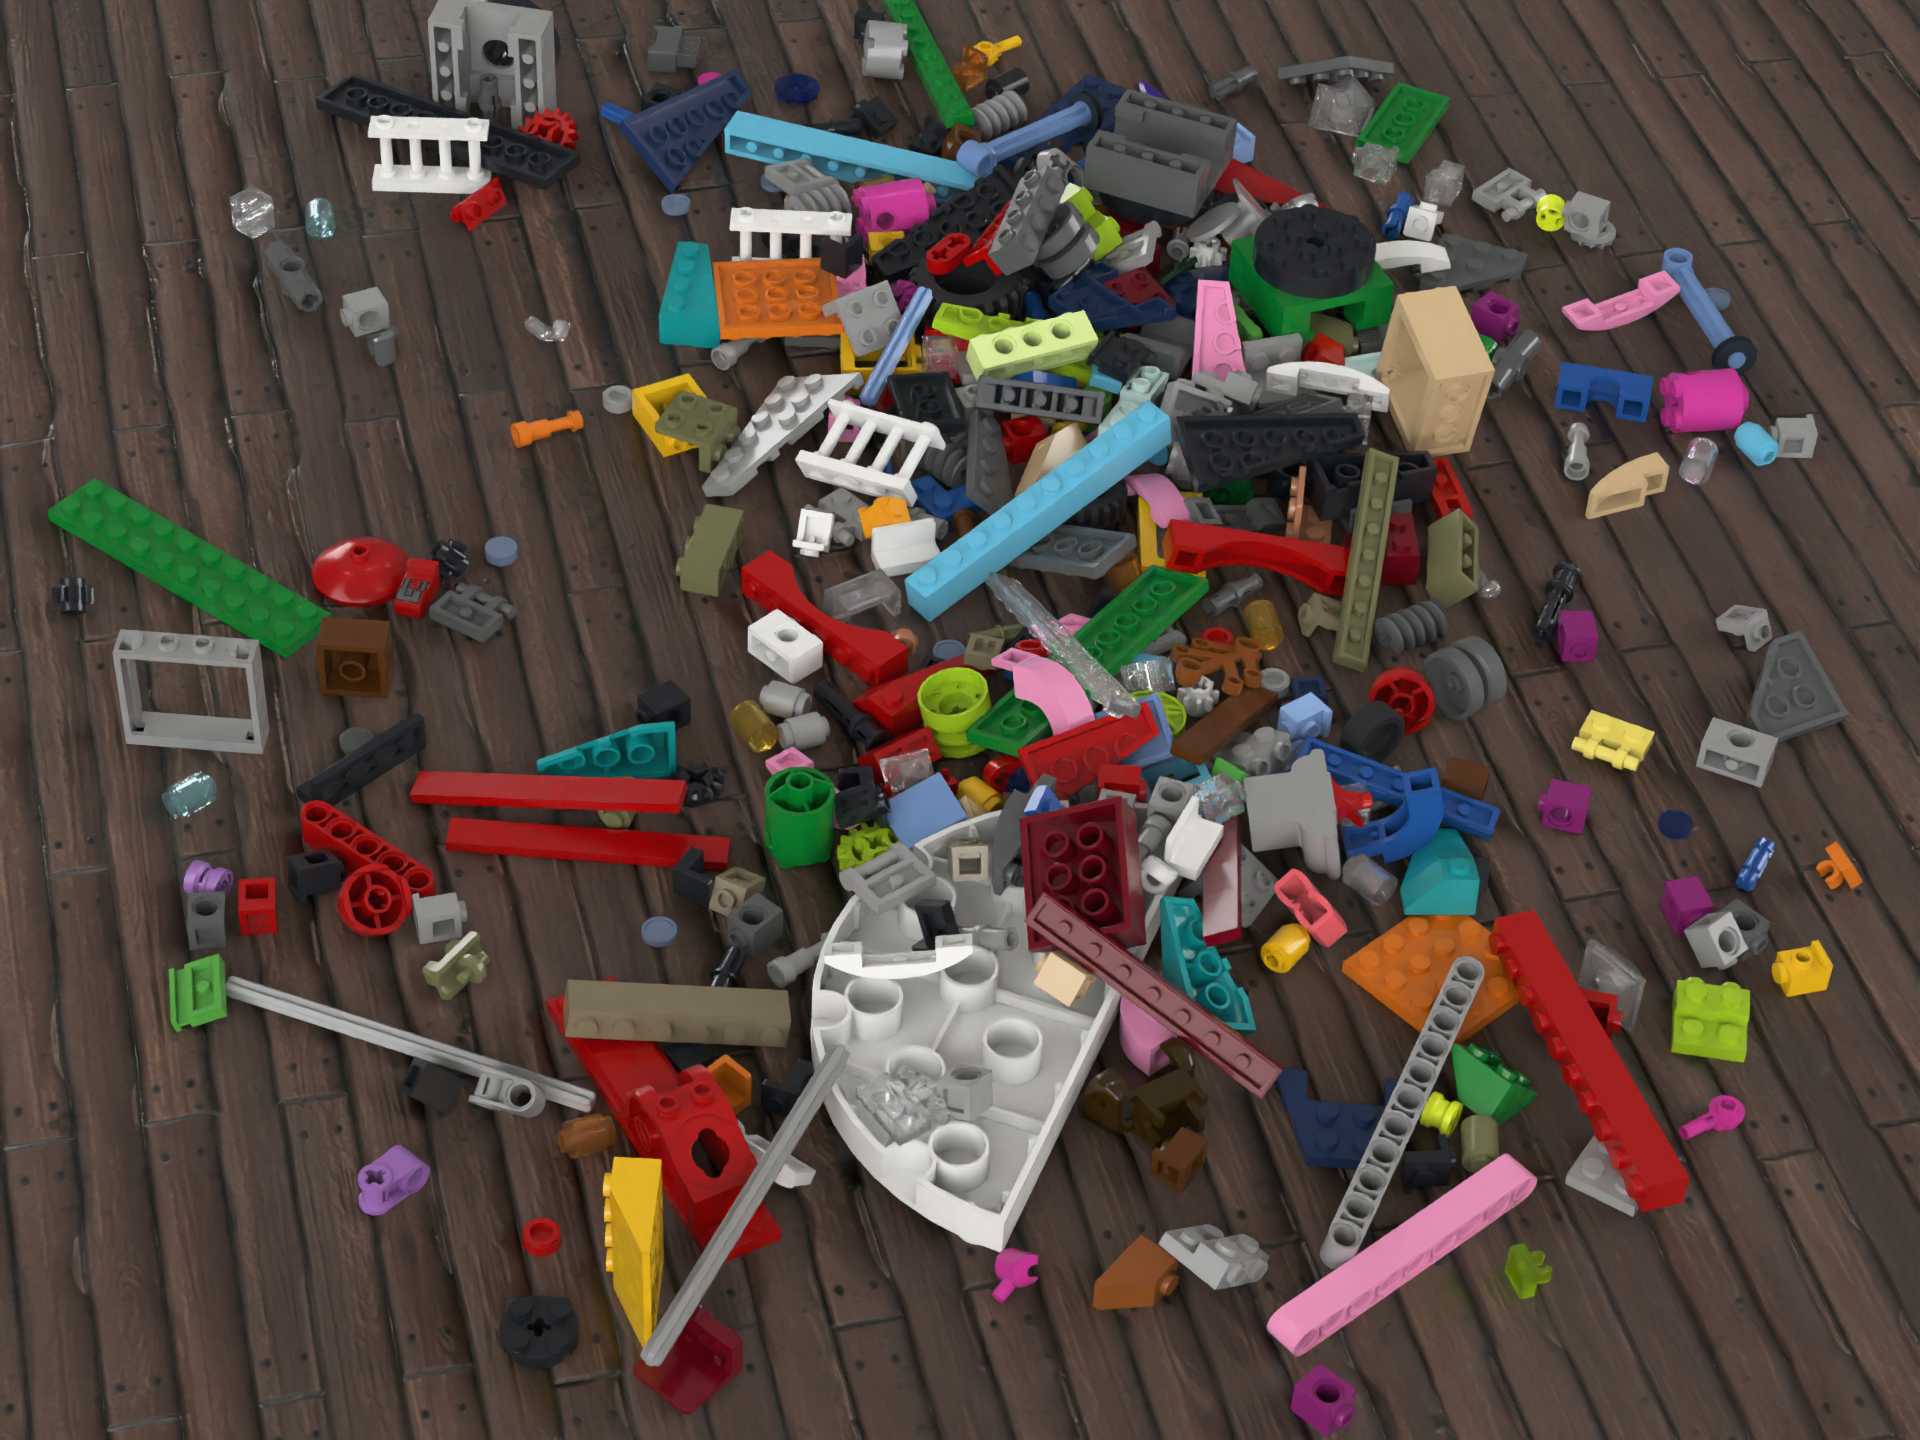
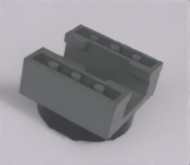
M1127 89L1115 106L1114 116H1116L1114 133L1099 129L1086 148L1082 187L1098 191L1099 198L1103 204L1124 221H1133L1140 224L1156 221L1160 227L1196 221L1211 208L1216 183L1233 158L1238 119Z

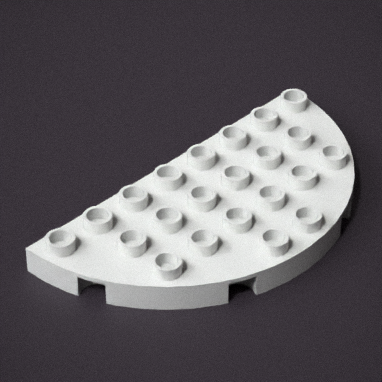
M1059 800L1062 806L1069 807V800ZM1136 802L1134 811L1136 812L1137 834L1139 837L1141 827L1147 819L1148 804ZM1002 810L986 813L954 824L922 839L913 846V853L936 874L935 886L879 916L856 894L852 896L833 923L820 952L813 978L810 1030L814 1073L831 1045L838 1046L842 1044L850 1052V1059L823 1101L834 1126L850 1151L870 1174L900 1201L931 1222L955 1233L964 1241L974 1245H982L997 1252L1004 1250L1117 1016L1122 997L1119 992L1096 976L1081 1004L1068 1007L1033 984L1038 975V972L1035 971L1036 966L1046 953H1031L1028 950L1027 924L1024 922L1026 919L1023 867L1014 885L1009 884L1001 896L994 894L993 840L995 828ZM973 837L977 838L978 842L987 844L988 880L952 882L948 872L947 843H956L958 838ZM1165 844L1158 846L1152 854L1164 861ZM1148 873V881L1152 885L1158 886L1160 881ZM1177 875L1178 877L1170 887L1168 886L1159 895L1151 894L1142 888L1147 944L1127 948L1129 952L1141 961L1144 960L1161 924L1160 899L1163 896L1174 897L1183 879L1182 876ZM922 899L949 900L956 923L959 926L975 927L977 924L986 923L995 928L1013 927L1019 935L1018 946L1013 951L994 949L989 951L984 947L973 945V953L960 962L943 970L912 978L876 979L857 976L835 969L825 964L824 960L825 944L862 941L863 955L912 952L911 947L924 938L914 907ZM958 1063L992 1070L993 1105L972 1122L937 1115L936 1080Z

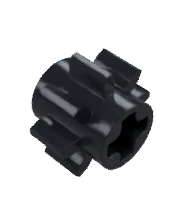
M450 538L448 542L441 539L435 544L430 552L429 560L438 561L440 576L449 579L451 575L456 578L459 577L466 570L470 557L464 554L468 549L466 545L457 539Z
M84 578L60 579V588H52V604L60 606L61 614L86 613V605L94 604V588L85 586Z

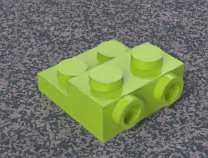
M1689 977L1684 981L1677 980L1672 1003L1671 1052L1744 1063L1747 1054L1750 990L1741 989L1734 982H1726L1721 986L1705 984L1698 977Z

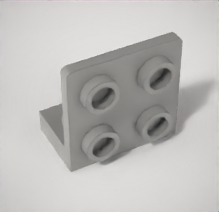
M888 280L821 306L825 317L836 314L838 319L841 318L856 357H861L886 347L902 317Z
M1299 333L1241 342V352L1246 373L1253 377V381L1258 382V387L1262 388L1256 403L1259 408L1269 407L1295 397L1266 391V374L1268 367L1301 361L1303 339ZM1299 387L1297 396L1306 392L1316 393L1315 389Z
M1241 843L1242 926L1247 928L1274 895V884L1279 880ZM1203 870L1196 881L1186 880L1177 892L1181 898H1194L1197 895L1203 898Z

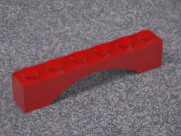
M1176 519L1170 520L1162 541L1165 568L1169 570L1198 574L1210 568L1226 565L1256 566L1291 576L1309 585L1321 594L1343 597L1350 547Z
M769 550L741 568V592L748 599L755 601L766 609L768 613L779 609L788 617L793 618L800 626L811 634H815L823 642L824 652L834 658L840 665H844L858 675L862 681L875 686L907 673L908 647L886 631L852 626L836 620L817 609L800 591L794 578L793 566L773 551Z

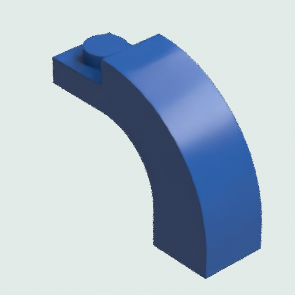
M1437 767L1402 773L1405 799L1400 808L1390 816L1376 821L1365 822L1361 828L1356 825L1342 827L1348 861L1383 854L1385 864L1394 862L1413 854L1431 840L1442 822L1444 813Z

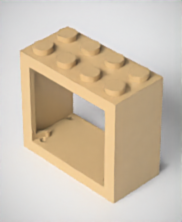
M1456 286L1437 287L1430 290L1398 294L1374 377L1390 389L1389 411L1407 451H1428L1431 457L1470 451L1495 373L1492 362Z

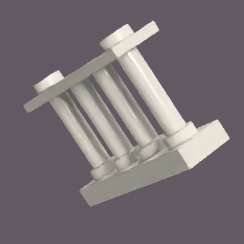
M389 115L371 116L368 138H379L381 164H375L372 178L373 191L473 194L492 180V172L481 167L480 141H487L489 119L475 117L462 119L398 117ZM391 138L409 139L411 165L393 164ZM421 139L439 140L440 166L423 165ZM450 140L468 141L470 167L452 166Z
M749 207L732 208L730 231H740V257L732 256L731 261L782 259V233L800 234V258H812V234L830 235V239L842 243V236H851L852 213L752 209ZM752 232H770V258L752 257Z
M829 399L827 405L836 420L818 451L812 453L800 450L795 459L804 476L878 498L890 496L892 498L905 499L907 506L913 507L918 498L910 481L913 472L928 446L944 450L946 447L939 429L929 422L919 423L857 406L848 400L841 402ZM849 424L860 427L861 430L845 459L837 460L830 458L846 426ZM874 431L888 435L872 466L865 468L856 465ZM901 439L915 442L898 474L883 473Z

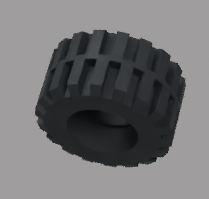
M1121 479L1062 524L1120 532L1125 524L1128 488L1126 487L1125 480Z

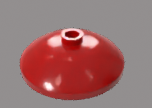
M375 537L348 538L331 545L316 558L312 567L313 584L321 596L341 606L363 608L380 605L395 598L397 590L401 587V583L407 573L406 565L409 558L401 548L383 539Z

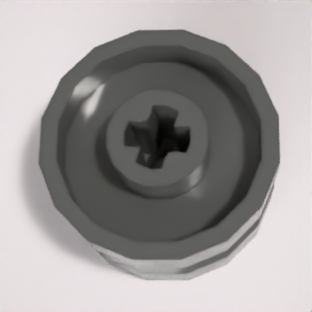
M1070 202L1060 203L1035 260H1038L1039 268L1052 280L1065 277L1082 266L1090 258L1098 246L1099 234L1090 223L1083 221L1082 214L1074 204Z
M1474 635L1465 636L1453 642L1449 647L1441 648L1429 654L1424 660L1422 673L1431 683L1435 694V706L1450 719L1456 721L1467 719L1478 713L1480 709L1488 708L1500 702L1506 695L1507 678L1501 659L1493 647L1480 637Z

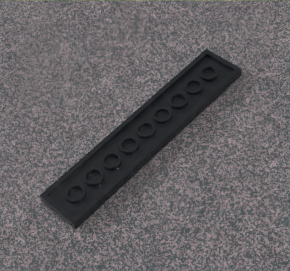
M350 73L315 99L317 109L369 127L371 116L379 115L462 119L475 117L483 119L355 73ZM489 121L487 141H480L482 168L530 184L539 189L547 190L581 163V156L578 151ZM421 139V147L439 152V140ZM450 140L451 157L469 163L468 141Z

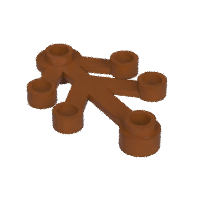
M1195 637L1192 638L1189 648L1180 644L1173 645L1169 656L1170 660L1177 663L1174 673L1176 682L1185 687H1194L1196 683L1200 682L1203 675L1222 669L1225 678L1221 689L1229 695L1238 696L1241 694L1243 685L1249 688H1259L1263 678V674L1258 671L1256 665L1262 657L1261 645L1247 637H1238L1235 643L1231 645ZM1235 663L1241 664L1244 668L1241 678H1239Z

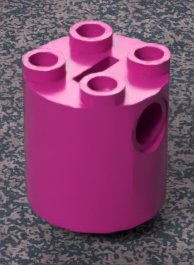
M919 178L860 186L859 189L853 190L854 205L859 208L860 216L855 219L857 234L863 236L865 244H868V232L904 231V236L910 233L911 227L917 223L923 224L929 219V214L937 209L934 195L926 194L923 183Z
M1733 368L1700 370L1686 373L1672 372L1668 377H1662L1660 380V392L1664 396V408L1660 412L1661 424L1663 427L1669 426L1674 434L1692 431L1709 432L1738 429L1743 414L1749 407L1748 389L1740 379L1737 371Z

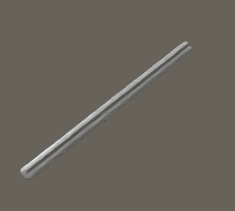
M230 976L225 983L226 996L418 1057L422 1060L480 1078L481 1074L478 1071L479 1065L496 1068L532 1082L541 1088L546 1100L586 1113L591 1112L596 1104V1093L592 1090L237 976ZM531 1090L523 1091L525 1093L531 1094Z
M839 1044L838 1046L831 1045L642 1349L640 1357L646 1362V1365L659 1367L665 1360L850 1059V1052L846 1050V1046Z

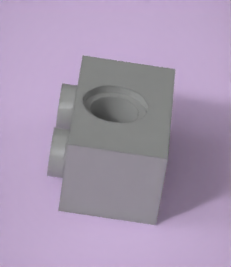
M1713 717L1701 742L1696 767L1761 788L1772 765L1779 738Z

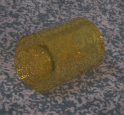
M1257 600L1250 603L1243 612L1250 638L1257 641L1261 645L1260 650L1263 651L1278 647L1284 639V633L1274 604L1268 600Z
M748 700L740 703L732 710L729 716V723L753 752L767 751L776 743L779 730L755 701Z

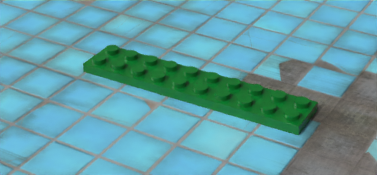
M96 478L48 510V517L51 522L248 637L259 640L260 644L284 658L289 657L319 634L323 617H332L330 612Z
M1151 565L1053 652L1048 659L1065 667L1081 685L1089 700L1209 591L1208 579ZM1013 688L966 730V737L969 743L1019 757L1018 749L1044 740L1053 732L1044 712L1030 701L1015 698V690Z

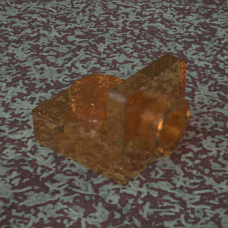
M970 45L963 47V60L949 68L960 90L965 92L987 79L988 56Z

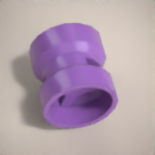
M196 859L186 871L183 888L187 894L225 891L227 898L233 884V873L231 870L222 867L211 868L208 862Z

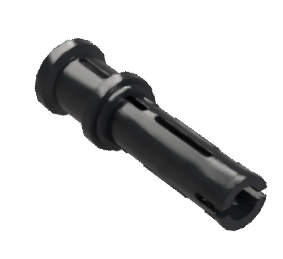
M1561 561L1557 563L1553 569L1554 577L1545 587L1547 597L1531 629V636L1538 642L1545 643L1551 639L1559 619L1560 610L1562 611L1564 605L1573 599L1574 586L1582 578L1581 569L1572 562Z
M823 680L815 686L813 696L846 725L849 736L854 741H860L865 745L866 752L893 739L892 734L887 729H881L876 724V719L870 713H861L829 680Z

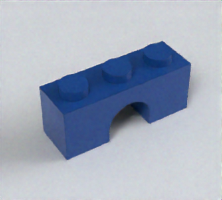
M1562 362L1554 408L1584 413L1588 402L1602 400L1609 402L1615 407V418L1646 423L1654 376Z

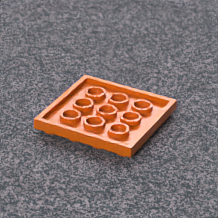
M821 257L712 262L720 339L736 341L744 338L770 339L772 337L788 336L799 338L810 335L832 336L843 333L841 318L838 319L836 314L825 317L821 308L822 305L839 298L835 275L820 269Z
M1410 915L1344 960L1342 965V972L1421 1033L1454 961L1461 956H1470L1480 961L1485 970L1484 977L1453 1045L1455 1043H1463L1519 1002L1515 986L1512 981L1506 979L1501 961L1490 950L1488 939L1492 933L1469 915Z

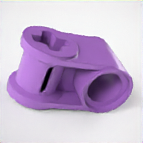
M401 1144L391 1147L384 1155L359 1171L358 1185L362 1189L358 1198L360 1209L369 1215H382L388 1212L397 1203L410 1194L419 1191L424 1186L430 1176V1167Z

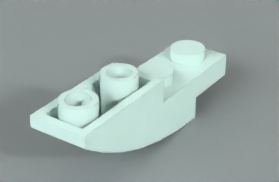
M1141 366L1127 384L1122 387L1118 403L1099 425L1098 436L1147 400L1153 403L1164 391L1169 379V373L1162 372L1155 366Z

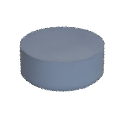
M503 536L490 539L485 544V558L487 562L499 567L514 563L518 558L517 543L513 539Z

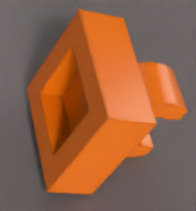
M1837 841L1824 848L1831 860L1820 862L1816 869L1821 877L1829 872H1833L1830 877L1825 879L1830 889L1839 887L1843 882V878L1851 889L1863 882L1856 868Z

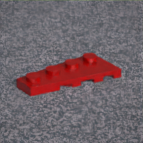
M1145 701L1018 749L1017 753L1031 788L1045 773L1056 778L1055 793L1058 794V800H1067L1098 778L1100 763H1120L1157 737L1160 732L1148 703Z

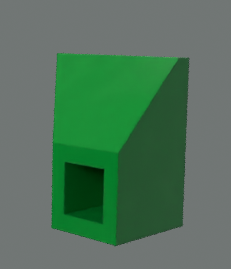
M1455 1043L1451 1048L1458 1101L1477 1115L1489 1116L1501 1126L1538 1095V1092L1529 1086L1530 1078L1517 1069L1512 1068L1510 1070L1501 1065L1503 1059L1486 1047L1481 1049L1473 1043H1470L1468 1047Z

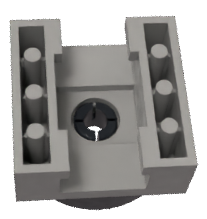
M438 0L428 19L433 101L470 114L471 102L479 103L478 101L481 97L480 76L492 73L498 77V96L502 100L501 107L511 108L512 129L519 130V126H526L525 118H535L534 111L536 110L540 115L544 114L545 108H549L551 113L556 110L555 69L560 59L561 44L558 32L553 24V11L542 10L530 0Z

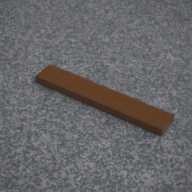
M1244 685L1240 695H1231L1174 740L1170 749L1171 755L1199 766L1202 765L1276 704L1279 693L1263 687L1249 688Z

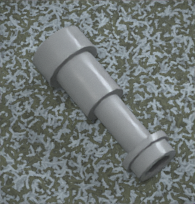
M744 338L721 343L711 351V359L717 368L727 370L736 364L737 359L748 351L750 345L756 341L764 342L766 339Z
M1579 422L1572 424L1568 430V439L1572 444L1568 448V456L1564 461L1565 475L1569 479L1576 481L1586 478L1590 468L1587 447L1584 445L1589 439L1590 432L1585 424Z
M1150 815L1141 827V834L1138 837L1140 865L1148 855H1152L1158 846L1165 844L1168 835L1173 829L1170 822L1160 815Z
M824 932L821 935V941L808 949L800 948L787 957L779 956L767 964V972L771 981L777 987L784 988L794 982L797 975L813 967L814 961L819 959L821 949L829 932Z

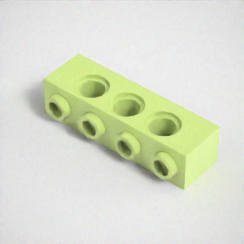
M1084 310L1074 313L1067 312L1059 317L1036 320L1028 325L1008 327L1001 332L978 335L970 339L966 359L976 380L979 375L1011 379L1014 375L1032 370L1043 371L1088 359L1090 353L1097 347L1098 337Z

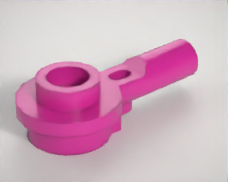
M1720 1095L1714 1097L1708 1105V1113L1680 1126L1679 1134L1684 1140H1688L1711 1129L1719 1132L1722 1130H1732L1743 1121L1745 1107L1738 1099L1731 1096Z

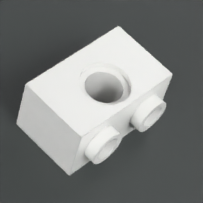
M779 609L772 611L748 626V652L792 685L822 667L823 642L815 634H811L793 618L788 617Z

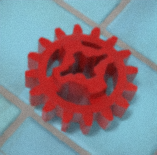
M545 108L544 114L541 115L536 110L534 111L535 118L526 117L527 125L518 127L519 131L572 150L577 149L574 141L579 140V135L576 132L578 127L567 112L562 114L559 108H556L553 113H551L549 108Z

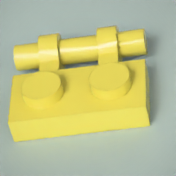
M1591 710L1580 729L1579 737L1576 736L1574 738L1571 749L1583 753L1585 758L1591 760L1598 758L1610 762L1613 768L1619 770L1626 768L1636 772L1639 763L1643 761L1653 742L1655 732Z

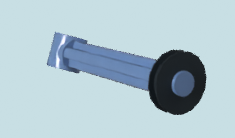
M1087 90L1079 91L1070 97L1068 108L988 143H978L973 139L966 141L957 153V163L976 177L980 178L982 176L986 178L993 172L997 162L1077 128L1086 134L1099 130L1104 121L1102 105L1092 92Z
M1681 248L1666 250L1663 254L1661 271L1665 270L1681 287L1678 294L1714 347L1711 357L1713 367L1715 369L1733 368L1739 376L1743 375L1755 364L1757 359L1756 347L1749 338L1734 335L1694 275L1692 254Z

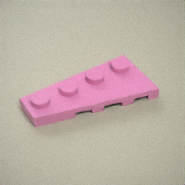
M1198 280L1191 380L1195 370L1198 372L1206 370L1219 376V380L1225 382L1229 371L1233 373L1236 371L1246 373L1230 283Z

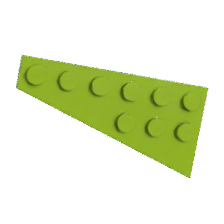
M942 303L934 317L931 328L940 330L945 335L956 336L970 341V339L981 334L989 335L1001 332L1008 327L1028 325L1039 319L1026 317L1025 322L1010 320V314L998 313V316L992 317L983 315L976 308ZM1104 331L1095 332L1098 337L1097 344L1105 338ZM1119 334V338L1122 339L1125 334ZM1088 359L1047 370L1053 371L1058 375L1073 377L1077 381L1089 386L1092 364L1090 366L1086 365Z

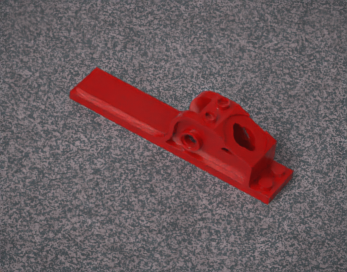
M613 976L601 980L616 982ZM565 994L547 1000V1012L640 1157L662 1159V1191L703 1253L758 1164L738 1125L739 1122L728 1099L709 1071L701 1064L681 1070L678 1075L656 1041L565 1037L563 1014ZM698 1136L702 1140V1147L721 1174L717 1178L707 1176L705 1171L698 1167L692 1158V1146L698 1139ZM763 1200L725 1262L781 1240V1229L766 1208Z

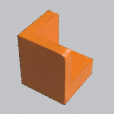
M727 1054L706 1067L728 1099L735 1115L751 1105L752 1076L746 1069Z

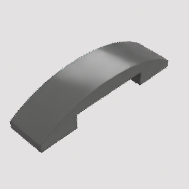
M1187 497L1184 500L1194 523L1263 534L1284 528L1287 525L1274 498H1252L1245 505H1213L1210 498Z

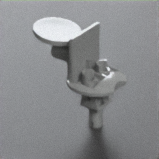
M1235 177L1232 182L1239 201L1237 203L1227 202L1207 211L1190 225L1186 231V237L1193 243L1208 241L1220 233L1232 247V240L1249 237L1252 234L1255 235L1261 222L1272 214L1267 208L1264 210ZM1307 193L1293 198L1282 207L1275 201L1271 205L1270 210L1274 214L1277 210L1302 207L1305 204H1313L1318 207L1319 204L1314 200L1315 195L1313 193Z

